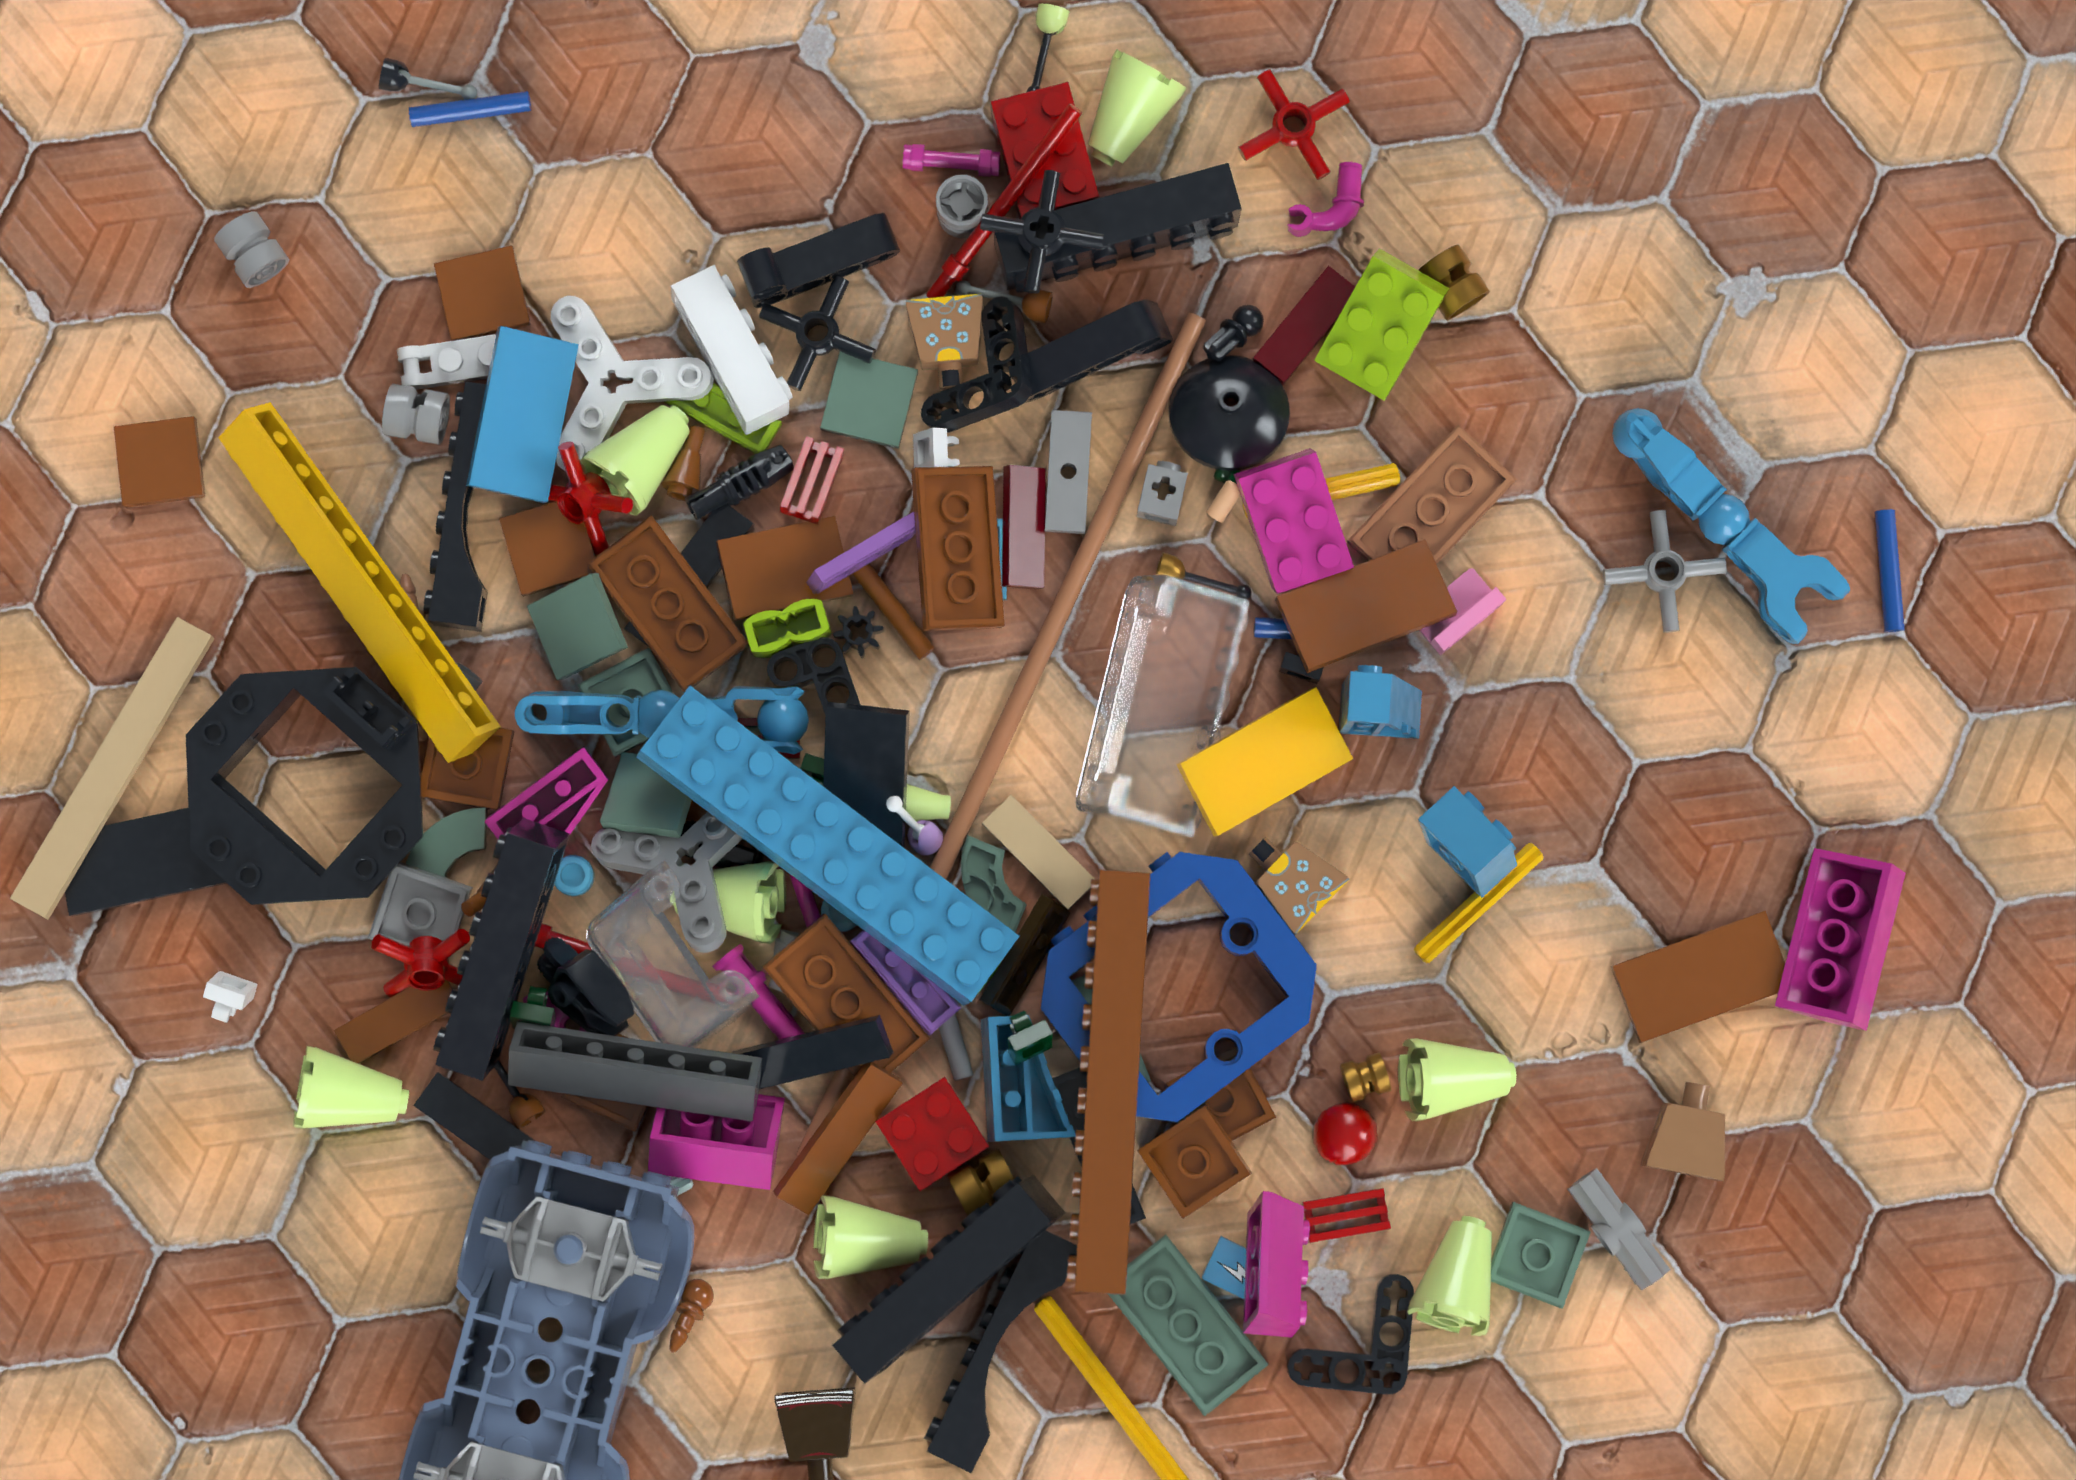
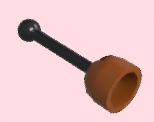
M498 1060L494 1068L513 1097L509 1107L511 1119L518 1129L523 1128L531 1123L528 1120L535 1115V1119H537L546 1111L535 1096L528 1093L520 1094L516 1086L508 1085V1073L500 1060Z

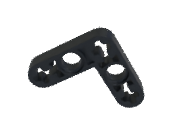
M1007 297L993 298L985 305L982 311L988 374L928 397L921 408V417L923 422L930 428H947V433L1019 407L1030 397L1032 380L1023 314L1021 309ZM1002 319L1003 326L1000 325L997 321ZM1009 343H1014L1012 355L1008 359L1001 361L999 359L1001 349ZM1011 378L1014 379L1017 383L1012 385ZM983 391L984 398L982 403L978 407L970 409L969 401L975 393Z
M1388 1274L1378 1282L1375 1292L1370 1354L1310 1348L1298 1349L1290 1355L1287 1361V1373L1290 1378L1298 1385L1305 1387L1377 1394H1395L1400 1391L1406 1383L1413 1313L1409 1314L1407 1311L1409 1302L1414 1295V1288L1411 1282L1406 1277L1398 1274ZM1397 1280L1399 1281V1287L1406 1290V1296L1398 1298L1397 1311L1405 1310V1318L1402 1319L1394 1315L1381 1317V1308L1390 1310L1391 1299L1384 1295V1288H1390L1393 1281ZM1387 1322H1396L1403 1330L1402 1340L1394 1346L1385 1345L1380 1339V1329ZM1305 1355L1310 1356V1362L1316 1365H1324V1356L1331 1357L1327 1369L1329 1382H1321L1323 1377L1321 1372H1309L1308 1379H1302L1301 1372L1294 1370V1364L1302 1362ZM1344 1359L1353 1360L1358 1367L1357 1378L1351 1383H1342L1335 1376L1336 1365ZM1364 1361H1372L1370 1369L1377 1371L1384 1370L1385 1364H1392V1370L1399 1373L1398 1380H1391L1390 1387H1384L1383 1380L1369 1377L1370 1386H1362L1366 1375Z

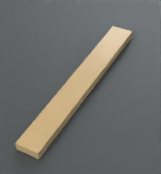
M179 617L175 619L11 895V900L49 920L215 638L212 635Z

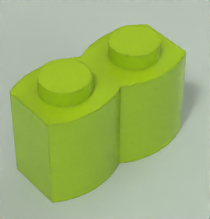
M819 599L797 601L789 605L782 612L776 610L759 612L749 617L743 623L751 652L757 658H771L777 652L788 649L793 645L796 646L814 641L821 637L828 638L832 634L822 600Z

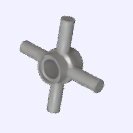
M1666 510L1650 512L1654 552L1648 556L1641 566L1603 569L1604 585L1645 581L1650 589L1659 593L1663 632H1676L1680 630L1675 590L1684 583L1686 577L1726 574V560L1723 557L1684 561L1678 553L1670 550ZM1666 562L1670 564L1674 570L1673 580L1663 581L1658 578L1655 573L1656 563Z

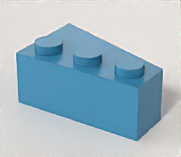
M1359 665L1357 670L1350 671L1341 685L1340 734L1419 739L1422 691L1393 674L1382 673L1383 667Z
M1011 1016L981 1019L987 1142L1076 1137L1062 1105V1098L1058 1088L1055 1087L1049 1072L1044 1052L1015 1066L1008 1053V1037L1013 1035L1009 1027L1012 1024L1009 1019Z

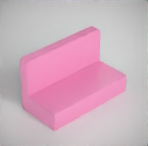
M1473 568L1468 569L1447 587L1458 611L1456 616L1419 630L1440 656L1506 601V598L1498 588L1495 587L1491 590Z

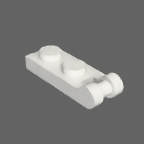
M496 334L398 348V362L403 363L404 375L401 376L402 385L415 387L418 390L487 379ZM430 360L432 372L420 373L419 361Z

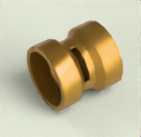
M1380 1052L1368 1055L1363 1062L1349 1061L1340 1064L1344 1084L1352 1103L1363 1100L1367 1094L1372 1092L1383 1094L1392 1091L1389 1076Z

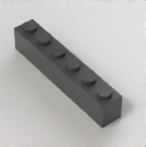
M517 1022L509 1048L508 1085L753 1121L760 1089L762 1058Z

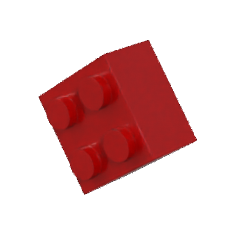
M943 1077L875 1121L919 1191L924 1190L990 1147L946 1077Z

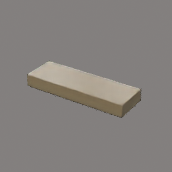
M1012 795L982 822L992 835L1067 910L1091 888V879L1095 878Z

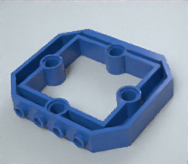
M1166 852L1148 866L1152 871L1150 874L1148 918L1199 881L1227 918L1220 931V942L1223 948L1229 954L1235 956H1245L1253 953L1286 996V999L1240 1034L1231 1029H1220L1212 1033L1204 1046V1056L1206 1059L1159 1095L1156 1094L1139 1071L1136 1117L1179 1122L1309 1023L1317 964L1238 860L1179 852L1174 857H1171ZM1098 907L1091 908L1083 915L1087 922L1074 931L1069 925L1051 939L1054 947L1048 952L1040 1009L1079 1062L1081 1046H1089L1090 1031L1082 1029L1084 1004L1089 1003L1071 981L1070 977L1083 968L1086 962H1091L1095 959V948H1088L1087 940L1089 921H1097ZM1236 924L1248 926L1252 932L1251 942L1246 946L1235 945L1231 941L1229 933L1232 926ZM1228 1038L1234 1042L1237 1053L1231 1061L1224 1062L1215 1056L1214 1045L1217 1040Z

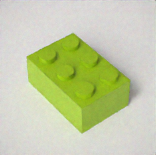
M1379 248L1372 256L1314 361L1385 401L1450 288Z

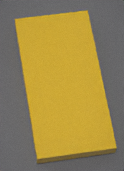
M1314 687L1176 765L1213 836H1219L1351 761L1353 757L1317 687Z

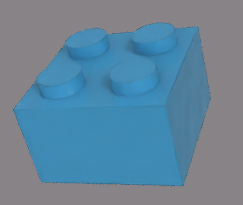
M1453 786L1418 821L1426 843L1483 898L1517 866L1514 854L1516 847L1511 842L1513 836L1509 830L1497 819L1491 823L1482 813L1485 808L1472 793L1467 791L1463 795Z

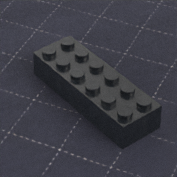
M1229 163L1055 210L1063 218L1066 228L1104 234L1102 249L1095 250L1063 244L1056 253L1046 256L1042 281L1055 278L1056 282H1063L1079 275L1078 271L1093 267L1096 272L1104 271L1115 267L1117 260L1132 256L1133 261L1144 260L1156 254L1155 250L1171 246L1172 250H1180L1192 246L1195 243L1194 239L1209 235L1211 240L1231 235L1233 228L1238 227L1242 208ZM1040 225L1038 231H1036V238L1044 239L1045 234L1049 233L1048 226ZM993 232L994 247L1006 289L1016 288L1017 293L1025 292L1023 288L1030 253L1023 249L1018 236Z
M523 818L514 827L509 826L505 835L501 834L499 836L493 853V858L499 859L493 874L488 873L481 892V896L487 898L482 911H477L473 918L469 935L475 938L470 950L464 951L457 969V974L463 975L458 988H453L446 1004L445 1012L450 1013L451 1016L446 1027L440 1028L434 1043L433 1050L439 1052L435 1065L483 1081L496 1066L498 1060H500L511 1024L510 1014L513 1001L518 1002L570 833Z
M1034 1175L1023 1181L1017 1176L1012 1181L1009 1180L992 1195L996 1203L992 1206L986 1203L981 1208L978 1207L961 1222V1225L965 1228L964 1231L960 1233L958 1230H955L950 1235L948 1234L930 1249L934 1255L933 1258L929 1259L926 1256L921 1261L915 1262L899 1276L903 1282L901 1286L897 1283L893 1284L868 1303L873 1309L870 1313L865 1309L859 1315L853 1316L838 1329L842 1337L833 1344V1347L864 1384L884 1372L1066 1213Z

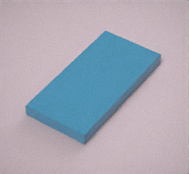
M504 326L497 328L466 486L548 503L579 344Z

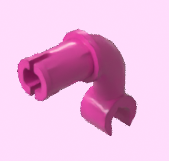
M1355 162L1339 164L1337 195L1332 199L1333 206L1324 212L1312 213L1310 208L1302 204L1289 208V216H1300L1304 218V222L1299 225L1288 224V232L1293 236L1303 237L1309 234L1311 230L1335 231L1346 226L1354 219L1359 209L1364 206V200L1360 198L1362 165Z

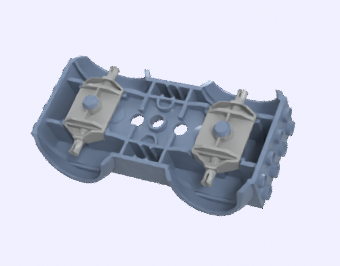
M523 1140L522 1145L510 1146L509 1151L494 1156L489 1160L474 1199L457 1269L456 1288L470 1303L444 1398L424 1403L421 1406L410 1435L398 1480H630L627 1462L611 1445L635 1351L638 1343L653 1339L668 1325L683 1294L693 1256L694 1223L691 1215L677 1199L679 1187L670 1185L672 1177L650 1171L644 1172L642 1177L631 1175V1166L612 1161H603L602 1167L590 1164L592 1156L570 1150L568 1152L563 1151L562 1156L551 1153V1145L533 1140ZM545 1318H556L562 1325V1335L555 1342L544 1341L539 1335V1324ZM534 1359H542L550 1367V1376L543 1383H536L528 1376V1365ZM524 1399H532L540 1406V1417L534 1423H523L517 1417V1406Z

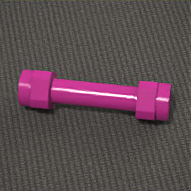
M921 144L904 145L903 169L923 171V167L927 166L978 170L979 176H999L1000 152L980 149V154L929 151L925 150V145Z

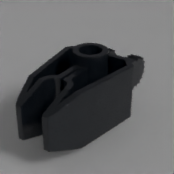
M548 938V941L544 944V954L542 953L537 961V969L551 983L547 991L551 1003L587 1032L616 1036L628 1028L627 1020L634 1015V1010L627 989L594 950L588 949L578 954L562 938Z

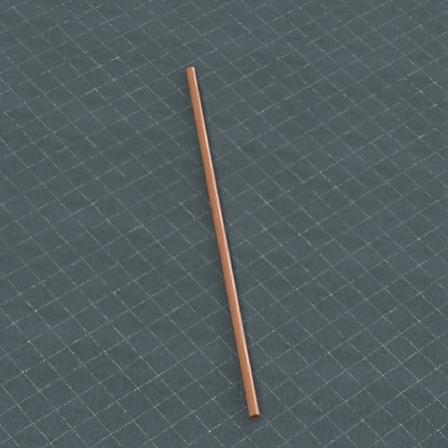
M1188 313L945 833L942 845L931 863L930 868L945 880L953 867L1163 416L1173 389L1180 379L1203 330L1206 320L1194 313ZM847 1068L834 1071L796 1156L800 1154L853 1080L854 1076Z

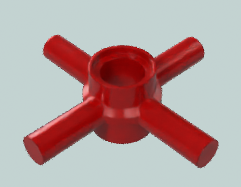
M1271 69L1258 75L1257 79L1276 109V113L1273 117L1271 129L1238 146L1242 158L1246 161L1281 142L1285 146L1299 148L1317 180L1330 174V169L1311 137L1315 131L1316 121L1350 103L1344 89H1340L1312 106L1307 107L1300 102H1290ZM1289 117H1296L1304 123L1305 128L1300 132H1290L1284 127L1283 121Z
M571 441L564 442L558 446L569 482L566 484V487L551 484L548 500L557 502L560 512L568 521L574 524L584 522L595 554H600L609 545L598 515L602 510L628 514L633 509V501L628 497L611 495L609 486L598 474L593 472L584 474L574 443Z
M461 928L444 941L433 936H420L411 940L409 947L383 935H375L371 942L373 950L404 962L405 969L384 984L385 994L393 997L409 986L423 991L435 990L440 988L445 980L459 986L463 975L457 974L458 967L449 964L448 957L470 942L469 933Z

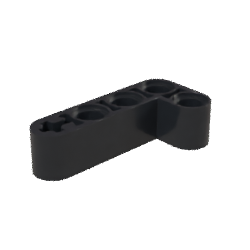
M879 213L775 253L772 252L771 248H761L740 257L737 263L754 307L762 308L765 303L772 305L832 282L835 275L845 277L891 259L900 253V248L886 214Z
M1140 300L1131 303L1029 352L1032 392L1025 403L1049 395L1134 353L1144 355L1170 344L1173 338L1158 303L1150 300Z
M821 637L817 640L779 651L768 661L767 673L773 685L777 688L795 686L802 688L814 683L825 716L826 706L829 703L827 701V694L834 686H844L849 690L850 695L846 704L861 705L842 650L838 643L831 638ZM821 648H830L836 653L835 661L829 667H818L814 663V655ZM784 661H790L797 665V674L790 681L779 680L775 674L777 666Z

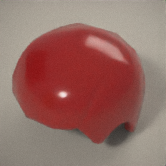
M1351 1102L1335 1104L1322 1111L1313 1125V1144L1322 1158L1335 1165L1344 1166L1364 1160L1370 1155L1378 1141L1377 1123L1371 1113Z

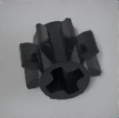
M854 606L853 616H850L848 619L842 615L838 616V620L843 625V630L834 632L833 636L835 639L845 638L846 643L842 648L844 654L853 648L858 650L861 658H864V649L869 646L879 650L880 646L874 638L875 634L884 632V627L872 625L871 622L876 615L873 610L867 616L860 615L857 606ZM865 624L868 637L865 640L861 637L856 638L855 641L851 640L853 635L850 627L854 625L859 628Z

